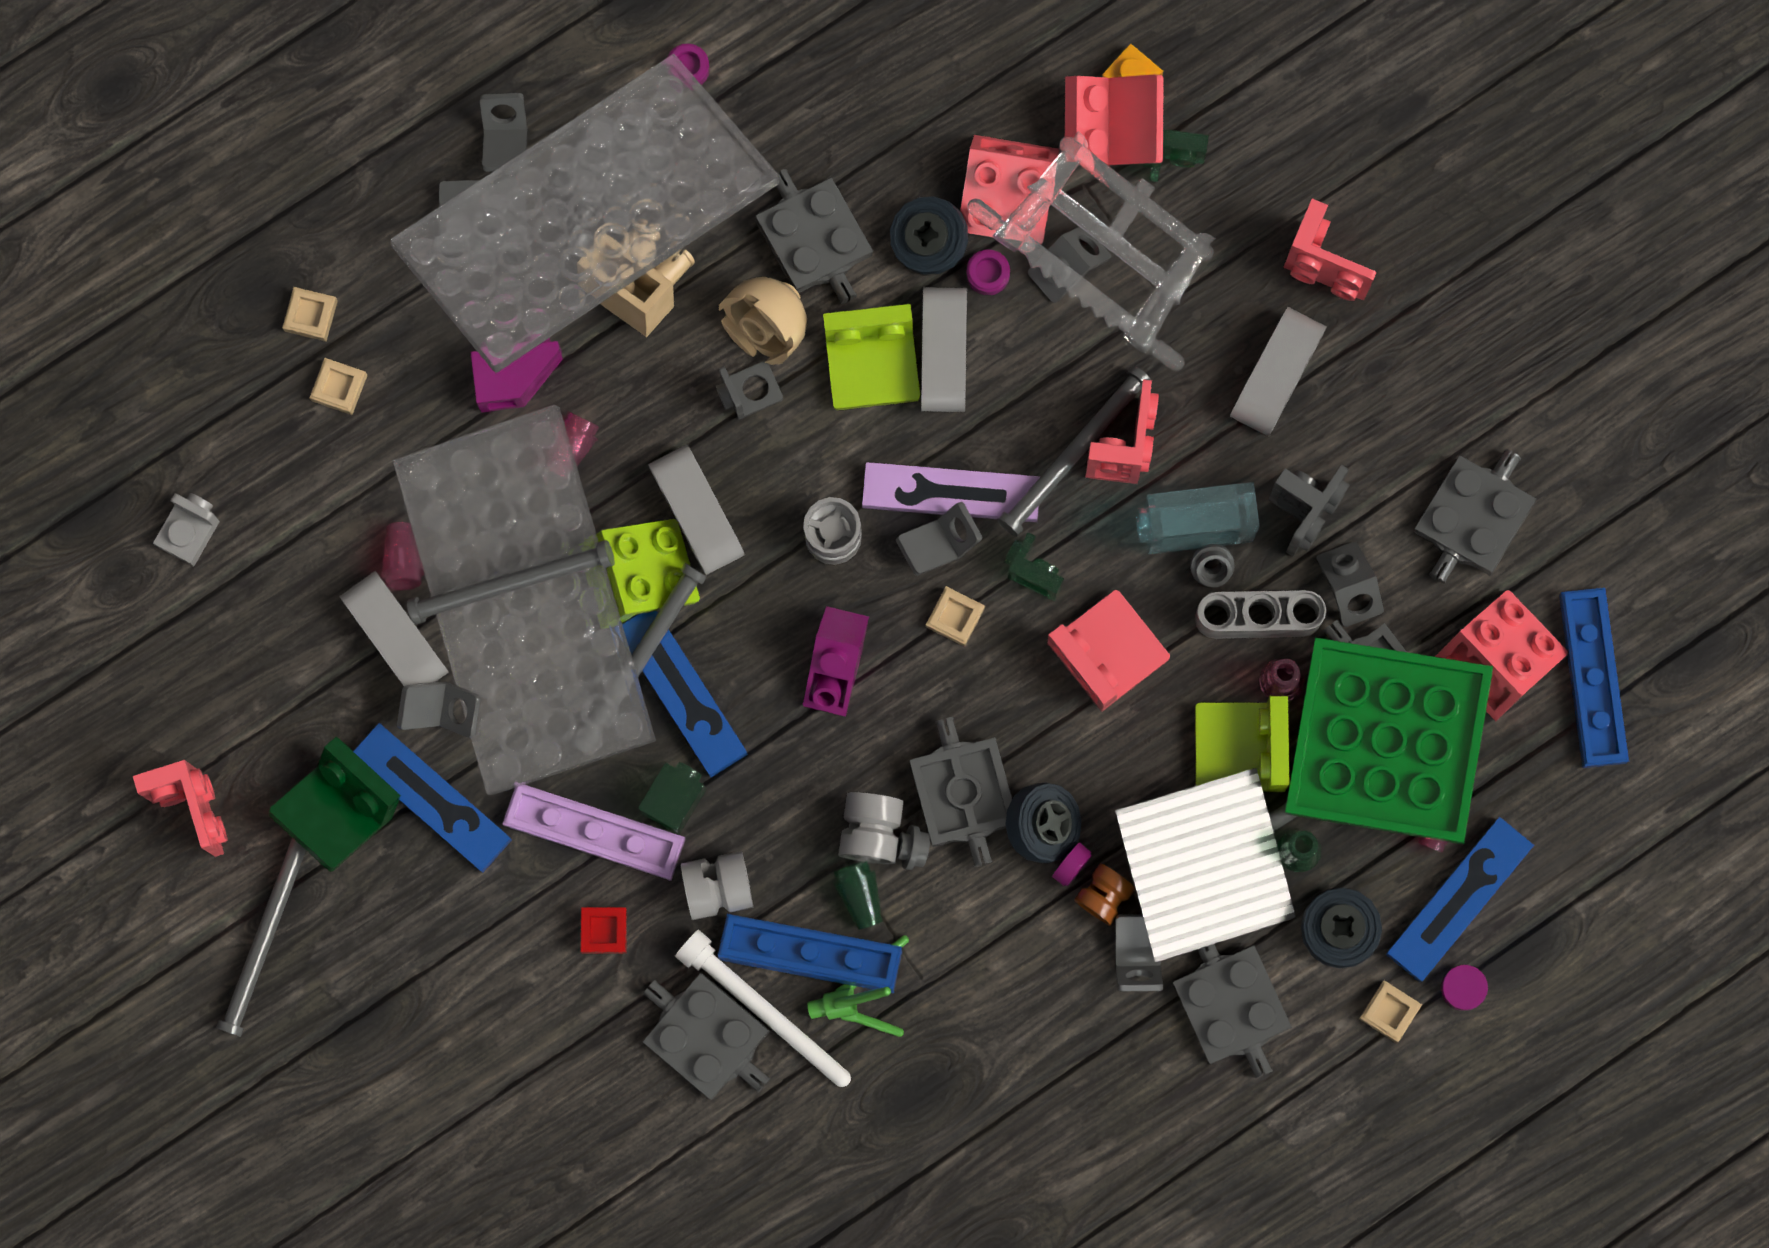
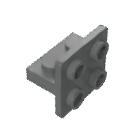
M1341 465L1323 493L1316 489L1318 483L1302 471L1295 470L1292 473L1285 468L1275 482L1268 500L1302 522L1286 552L1294 557L1300 547L1305 551L1309 550L1326 522L1320 518L1324 511L1332 515L1350 486L1344 481L1349 471L1348 468Z

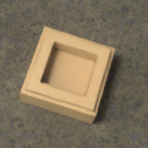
M294 287L283 323V330L327 341L338 301L337 298Z
M324 358L311 392L310 400L353 415L367 378V373Z
M946 586L926 623V628L965 647L985 606Z
M1384 980L1359 1019L1395 1043H1398L1422 1004Z

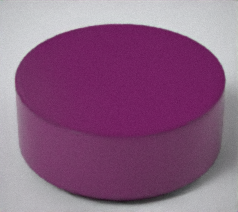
M681 44L669 53L666 60L668 77L679 88L695 89L701 86L709 76L710 65L707 54L697 45Z
M982 250L971 257L967 265V280L974 291L982 295H995L1007 286L1010 278V266L1004 255L995 250Z
M1079 842L1060 864L1052 878L1063 887L1065 885L1068 886L1089 861L1092 852Z
M1460 965L1451 969L1444 976L1441 992L1449 1006L1456 1010L1468 1011L1476 1008L1484 1001L1488 992V984L1484 974L1479 969L1470 965Z

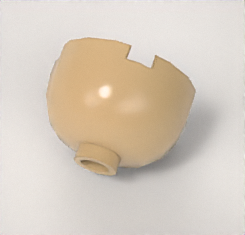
M768 277L748 279L735 287L719 304V311L724 309L726 313L721 322L732 340L752 357L757 354V350L763 355L768 356L769 358L765 363L771 365L782 364L799 346L805 336L807 315L803 303L800 300L798 291L786 282Z

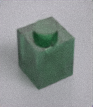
M665 762L640 804L639 811L644 816L680 835L706 792L704 784L699 782L702 775L684 763L679 762L675 768Z

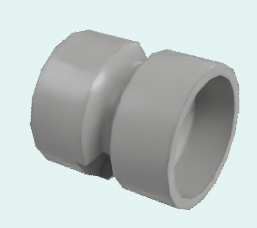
M833 497L818 500L809 508L804 517L803 529L808 550L814 558L825 564L837 565L847 562L855 556L861 546L862 538L861 522L855 508L849 502Z
M847 793L844 819L849 823V828L842 830L838 855L861 862L895 864L898 838L893 834V829L900 827L903 800L878 794Z
M742 851L720 855L714 864H710L706 859L681 863L682 877L692 920L716 916L721 907H724L729 912L754 908Z

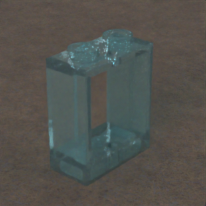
M1254 482L1148 494L1144 508H1138L1139 517H1136L1139 543L1147 542L1148 555L1199 549L1208 544L1225 546L1253 542L1260 526Z

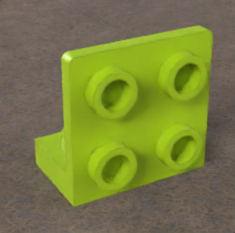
M911 304L823 314L833 407L835 410L916 402L920 400Z
M676 519L601 530L578 546L579 551L583 552L597 548L598 542L607 540L614 554V566L604 568L602 565L585 569L602 629L618 627L636 614L660 610L683 575L680 569L684 563L690 565ZM697 586L684 606L695 604L700 600Z
M1270 696L1267 703L1196 704V786L1257 768L1263 792H1285L1289 786L1288 696Z

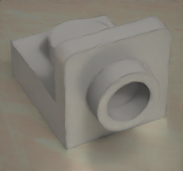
M175 493L171 499L174 507L153 544L194 567L220 521L210 512L213 507L211 503L192 493H189L187 499Z

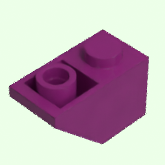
M534 337L525 340V345L507 347L506 343L495 342L482 345L481 351L471 352L476 402L480 411L489 412L525 407L563 360L559 342H551L548 337Z
M826 606L816 635L803 702L804 707L846 717L862 655L869 616Z

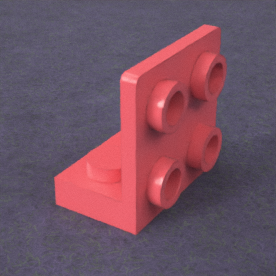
M1153 74L1113 78L1065 77V164L1111 166L1161 163L1163 160V76Z
M974 135L969 151L960 210L968 226V233L1041 245L1044 241L1059 149Z
M1311 199L1284 268L1291 270V276L1301 282L1314 284L1317 281L1332 287L1331 292L1348 301H1355L1356 298L1365 300L1376 272L1320 248L1331 221L1323 219L1328 205Z
M1143 379L1133 447L1126 446V441L1109 437L1100 438L1099 443L1091 442L1085 478L1138 484L1140 472L1149 471L1154 437L1145 435L1146 429L1153 430L1159 398V394L1151 393L1152 380Z
M1114 590L1069 626L1065 627L1062 624L1048 635L1047 643L1101 712L1170 659V654L1118 590Z
M1506 590L1467 624L1435 657L1493 666L1486 712L1497 721L1529 689L1567 656L1568 651L1511 591Z
M182 760L133 776L137 793L153 804L159 802L161 807H168L179 804L187 799L201 848L215 857L224 854L221 843L228 841L221 817H215L213 811H211L209 801L215 799V794L208 774L203 775L200 768L196 769L187 761Z

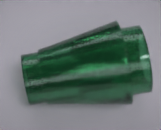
M1303 828L1287 831L1280 838L1277 846L1281 863L1293 872H1306L1314 868L1319 862L1322 852L1317 836ZM1297 839H1303L1304 844H1310V851L1308 853L1297 851L1295 848V841Z
M868 861L855 863L834 871L837 882L833 885L853 921L856 923L858 930L883 922L875 869L870 870Z

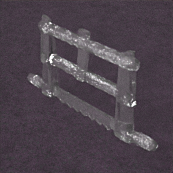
M1078 131L1074 138L1066 136L1061 139L1059 146L1062 152L1035 183L1027 186L1031 193L1006 221L1001 219L1002 216L982 200L972 199L969 201L967 206L968 212L990 230L994 229L996 232L993 234V237L999 243L1013 252L1019 250L1027 257L1031 269L1040 267L1044 278L1053 277L1057 288L1066 287L1069 298L1078 296L1082 308L1091 306L1095 318L1104 316L1108 328L1117 326L1124 332L1123 337L1140 352L1147 353L1150 350V354L1174 371L1183 368L1184 358L1165 342L1157 340L1155 337L1173 304L1180 305L1181 296L1201 261H1208L1213 257L1214 251L1209 244L1215 237L1206 233L1196 235L1149 197L1155 189L1143 178L1139 180L1136 186L1131 184L1087 149V140ZM1078 165L1125 200L1109 227L1061 190ZM1050 205L1156 286L1136 317H1133L1029 236ZM1138 212L1155 223V225L1184 247L1167 272L1122 238Z

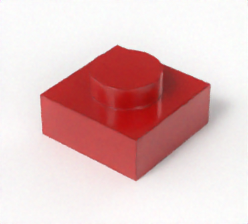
M581 907V953L627 954V908Z

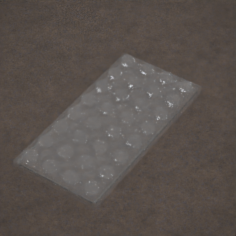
M672 54L391 238V244L400 258L496 374L779 184V175L677 56Z
M555 404L393 460L431 597L597 548L598 538L560 407ZM602 565L436 614L456 686L480 695L481 698L476 733L474 737H471L488 795H495L517 786L525 785L656 741L606 568ZM460 699L461 704H462V708H463V711H464V715H465V718H466V717H467V707H466V704L464 703V701H463L462 699Z

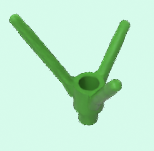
M903 935L891 945L903 947L909 942V938ZM843 984L834 992L824 993L822 999L808 1001V1012L811 1019L827 1016L829 1020L841 1018L842 1020L856 1022L898 1037L904 1034L902 1028L858 1013L857 1004L890 995L891 989L889 987L854 994V989L857 986Z

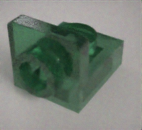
M1163 129V159H1170V163L1178 167H1194L1196 163L1204 164L1209 135ZM1161 163L1143 164L1142 167L1151 168L1149 181L1158 182Z
M1028 532L1023 542L1015 539L1006 556L1004 563L1010 565L1008 579L1055 601L1063 586L1064 578L1057 575L1059 569L1047 561L1036 558L1033 563L1027 560L1036 540V536Z

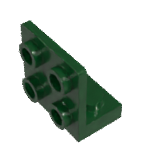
M336 736L324 747L318 766L270 808L268 814L321 865L332 872L392 819L401 795Z

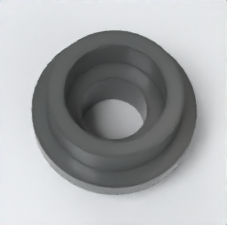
M1208 544L1199 548L1193 554L1190 561V569L1194 579L1207 587H1219L1225 584L1232 576L1235 568L1231 552L1218 544ZM1209 560H1219L1218 565L1214 568L1204 567L1205 563Z
M910 825L906 833L901 832L899 834L896 859L902 860L903 869L912 870L914 866L924 867L929 853V833L920 831L918 826Z

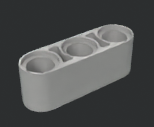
M923 287L921 411L965 412L967 288Z
M1287 307L1240 394L1230 417L1269 437L1327 326Z
M688 445L648 464L705 575L745 555Z
M376 571L339 596L403 686L435 683L449 673Z
M1306 590L1215 592L1208 594L1201 600L1196 611L1195 622L1196 627L1203 635L1214 639L1306 637L1317 632L1326 616V605L1320 595ZM1299 604L1311 606L1315 611L1316 620L1309 624L1297 621L1293 614V608ZM1214 605L1222 607L1227 613L1228 621L1223 625H1212L1205 618V609ZM1254 605H1264L1270 610L1272 621L1263 625L1256 624L1249 617V608Z

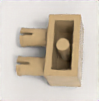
M640 220L620 244L604 234L577 264L579 289L647 337L674 307L673 285L694 265L695 261L686 249L680 255L679 252L682 250V246L674 244L654 268L647 265L641 259L655 243L660 241L661 236L652 225L646 231L645 228L648 226V222Z

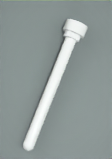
M699 929L686 941L675 955L686 967L693 966L697 970L704 969L835 1085L845 1087L850 1083L851 1076L845 1068L714 955L716 950L710 946L712 941Z

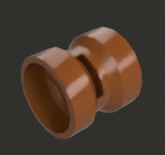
M1100 863L1092 874L1093 881L1090 886L1082 888L1074 901L1089 914L1110 926L1118 915L1117 907L1121 901L1128 900L1136 888L1117 872Z

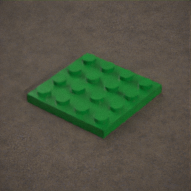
M1315 638L1285 810L1286 815L1464 844L1493 666Z

